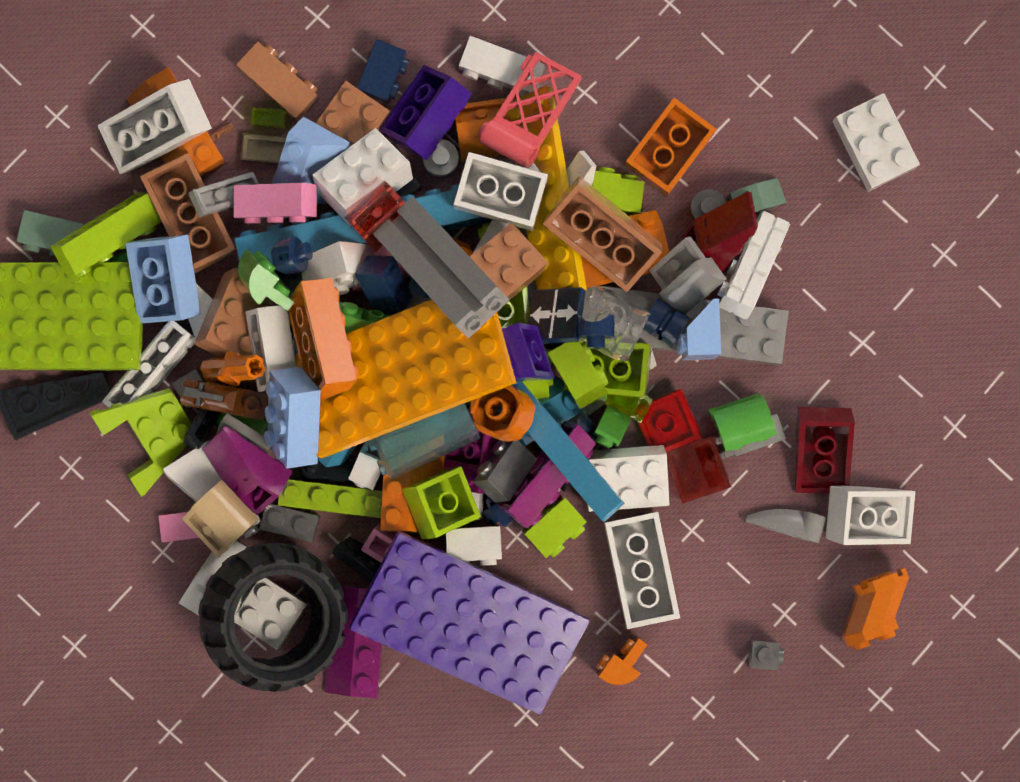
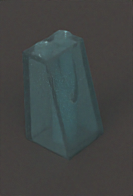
M464 403L367 442L372 451L377 450L381 458L377 461L382 475L388 474L390 479H394L480 439L481 436Z

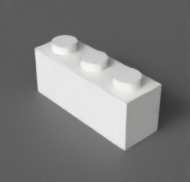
M470 36L459 63V70L463 71L462 75L469 79L477 80L479 77L487 80V85L502 90L503 87L512 90L523 73L520 67L526 56ZM538 61L533 69L534 78L542 76L545 64ZM533 85L522 87L519 96L522 97L534 91Z
M280 305L246 311L252 355H258L263 358V364L266 368L263 377L256 378L258 392L266 391V383L269 382V371L296 367L294 356L295 342L291 337L289 312Z

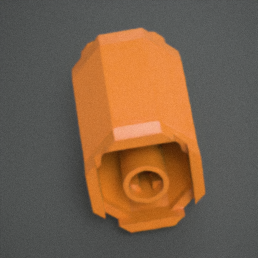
M901 567L896 569L897 572L891 574L888 571L861 581V585H852L855 598L841 635L845 646H851L852 649L859 650L870 646V640L876 638L883 641L896 636L894 630L899 627L895 617L909 580L906 568Z

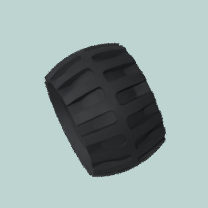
M282 543L258 544L247 547L222 562V566L214 575L210 576L205 585L206 590L203 598L200 600L198 611L199 631L202 642L213 663L226 676L245 687L260 691L281 692L293 687L304 686L313 681L319 672L327 670L334 662L332 658L339 647L342 648L346 637L344 634L345 623L348 622V609L344 602V592L339 581L328 566L304 549ZM287 574L297 578L306 590L311 606L309 627L302 640L293 649L281 656L271 659L250 657L242 650L235 635L234 615L240 598L252 584L268 576Z

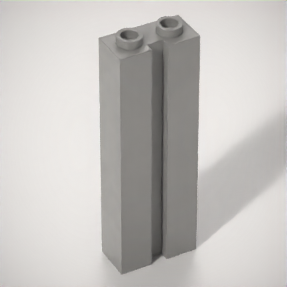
M412 196L397 210L400 215L394 221L388 219L373 234L454 325L469 339L509 301V298Z

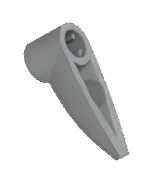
M772 509L747 515L745 522L807 542L819 544L826 518L806 511Z

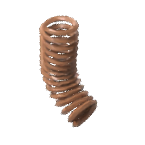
M232 123L223 126L219 130L217 129L212 134V138L218 140L223 134L232 131V129L234 130Z

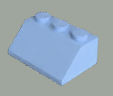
M303 117L287 134L272 184H314L312 175L348 149L350 142ZM317 193V204H328Z
M713 299L677 338V354H682V360L715 359L721 355L719 299Z

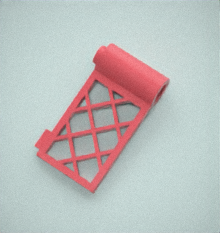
M535 52L533 56L528 54L520 67L523 73L495 118L481 126L478 134L481 137L480 143L526 168H529L535 161L541 144L582 80L581 75L538 52ZM539 61L548 66L550 74L534 78L533 69ZM566 75L573 79L567 88L557 90L554 78ZM551 79L554 91L539 95L536 83ZM533 85L535 97L520 100L519 92L522 87ZM556 97L557 106L555 109L543 113L541 101ZM537 102L540 114L525 118L522 106ZM519 107L522 119L512 122L504 119L508 110ZM542 119L543 128L538 136L528 132L526 123Z

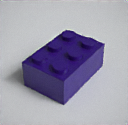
M423 65L379 131L391 141H395L399 147L427 160L436 150L444 134L450 130L453 121L459 112L465 108L472 94L451 76Z

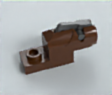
M189 378L184 380V392L180 397L182 405L266 421L265 408L268 406L269 399L266 393Z

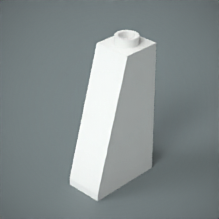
M209 440L202 444L200 449L192 450L163 469L166 477L195 502L222 480L203 451V447ZM256 514L255 516L259 520L244 534L246 539L259 531L257 526L261 525V520Z

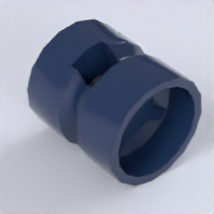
M658 298L639 328L650 335L658 334V340L671 348L690 318L678 310L672 312L671 306Z

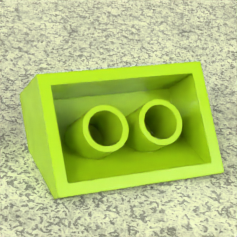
M579 338L580 343L584 341L587 343V339ZM605 340V349H590L596 360L592 362L593 366L599 364L609 382L605 386L608 392L606 395L645 398L652 352L650 344ZM564 383V391H569Z

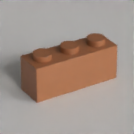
M257 42L237 63L238 69L298 122L319 100L318 95L315 93L318 89L308 79L300 80L296 76L298 71L288 61L284 64L276 58L278 53L269 44L266 43L263 46Z

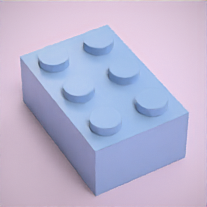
M188 235L148 238L126 243L136 311L140 317V323L177 321L201 315Z
M301 367L269 371V382L266 383V393L269 397L268 406L265 408V416L268 422V429L264 433L266 446L270 447L275 453L276 458L287 469L318 464L321 390Z

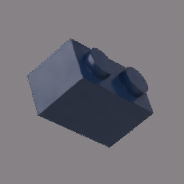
M376 39L357 89L370 98L386 104L389 103L390 98L395 99L400 84L396 82L400 73L405 74L410 61L406 58V50Z
M366 256L355 272L372 310H379L384 315H394L404 311L413 298L393 256Z

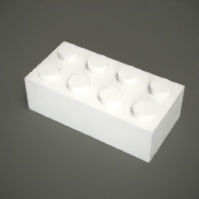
M189 79L167 85L97 125L120 174L140 168L212 129Z
M658 512L605 522L604 526L626 629L679 619L680 614Z

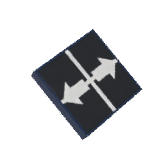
M582 287L533 290L528 324L538 326L543 344L579 342L578 315H583L586 293Z

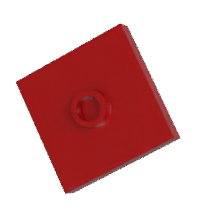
M682 388L632 409L647 446L664 445L667 453L703 438Z

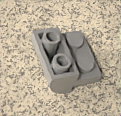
M691 237L683 239L649 270L662 288V291L659 293L661 297L673 308L682 312L691 311L726 280V277L711 257L706 258Z

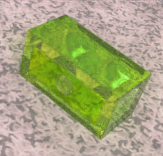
M252 107L251 126L285 129V110Z

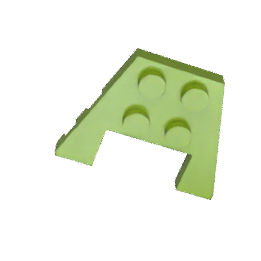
M169 388L137 397L135 401L124 404L120 402L111 405V408L101 411L96 409L89 412L103 435L126 420L150 458L149 461L127 474L141 497L147 493L164 473L163 469L170 465L186 447L184 438L191 426V422Z

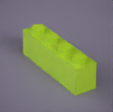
M136 193L50 247L64 273L79 277L88 273L91 270L90 266L96 262L102 263L109 260L113 256L112 252L119 248L125 249L126 243L134 242L133 239L139 235L145 236L155 231V226L162 222L149 194Z
M288 480L279 495L278 506L381 518L382 491Z

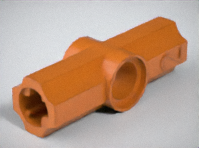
M227 351L224 357L210 358L208 361H203L200 370L203 374L202 378L208 382H223L231 386H239L242 380H255L257 377H263L266 368L263 364V358L258 355L243 356L237 352Z

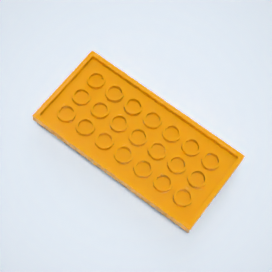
M431 299L347 333L346 337L350 339L352 344L351 357L353 363L357 366L358 378L349 390L320 401L317 457L325 458L515 384L516 379L498 313L496 312L468 339ZM295 354L296 367H301L299 354Z

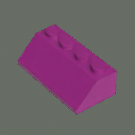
M565 421L561 428L589 459L594 452L592 448L596 443L578 424ZM543 450L536 457L537 461L510 501L500 502L497 505L525 528H528L530 525L534 526L543 515L541 511L547 504L551 505L560 494L558 490L564 483H569Z
M341 586L344 592V602L348 609V622L345 623L344 628L346 637L342 648L339 647L332 658L334 662L326 670L325 693L377 699L379 695L383 644L349 629V624L368 588Z

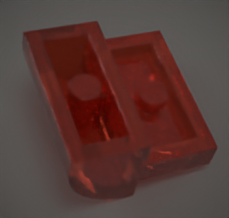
M384 180L344 218L376 252L383 244L373 233L388 219L394 221L400 215L397 210L405 202Z
M714 436L666 452L667 462L682 504L732 487Z

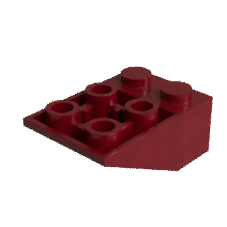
M747 191L696 218L682 236V240L691 237L706 258L711 257L723 274L726 272L731 260L740 254L745 242L749 237L754 236L757 231L758 223L752 192Z

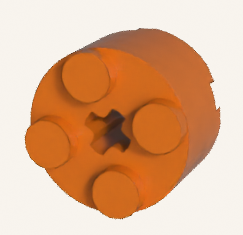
M513 385L471 401L470 413L473 415L475 427L480 432L501 441L520 440L529 430L536 410V406L529 395Z

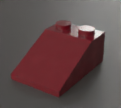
M798 407L795 493H830V486H850L855 427L851 408Z

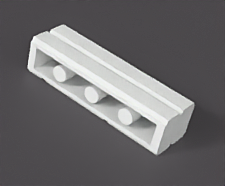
M761 211L757 217L758 228L754 236L749 237L743 245L739 260L733 259L727 274L731 275L729 282L724 281L717 294L722 297L719 308L730 313L733 312L734 315L743 319H748L751 315L790 226L789 222L779 217L775 218L774 215L766 211Z
M168 321L141 354V370H128L102 402L111 408L113 404L120 402L122 404L137 400V397L154 393L153 390H157L186 355L187 349H191L194 345L195 337L177 322Z

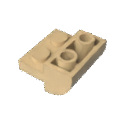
M223 480L202 496L182 518L218 558L259 520Z

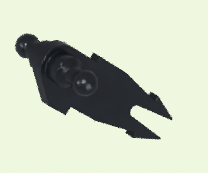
M318 459V464L301 467L302 479L305 482H309L312 479L328 480V482L333 483L353 482L348 478L356 460L347 459L343 465L325 467ZM380 475L378 480L383 479V475Z

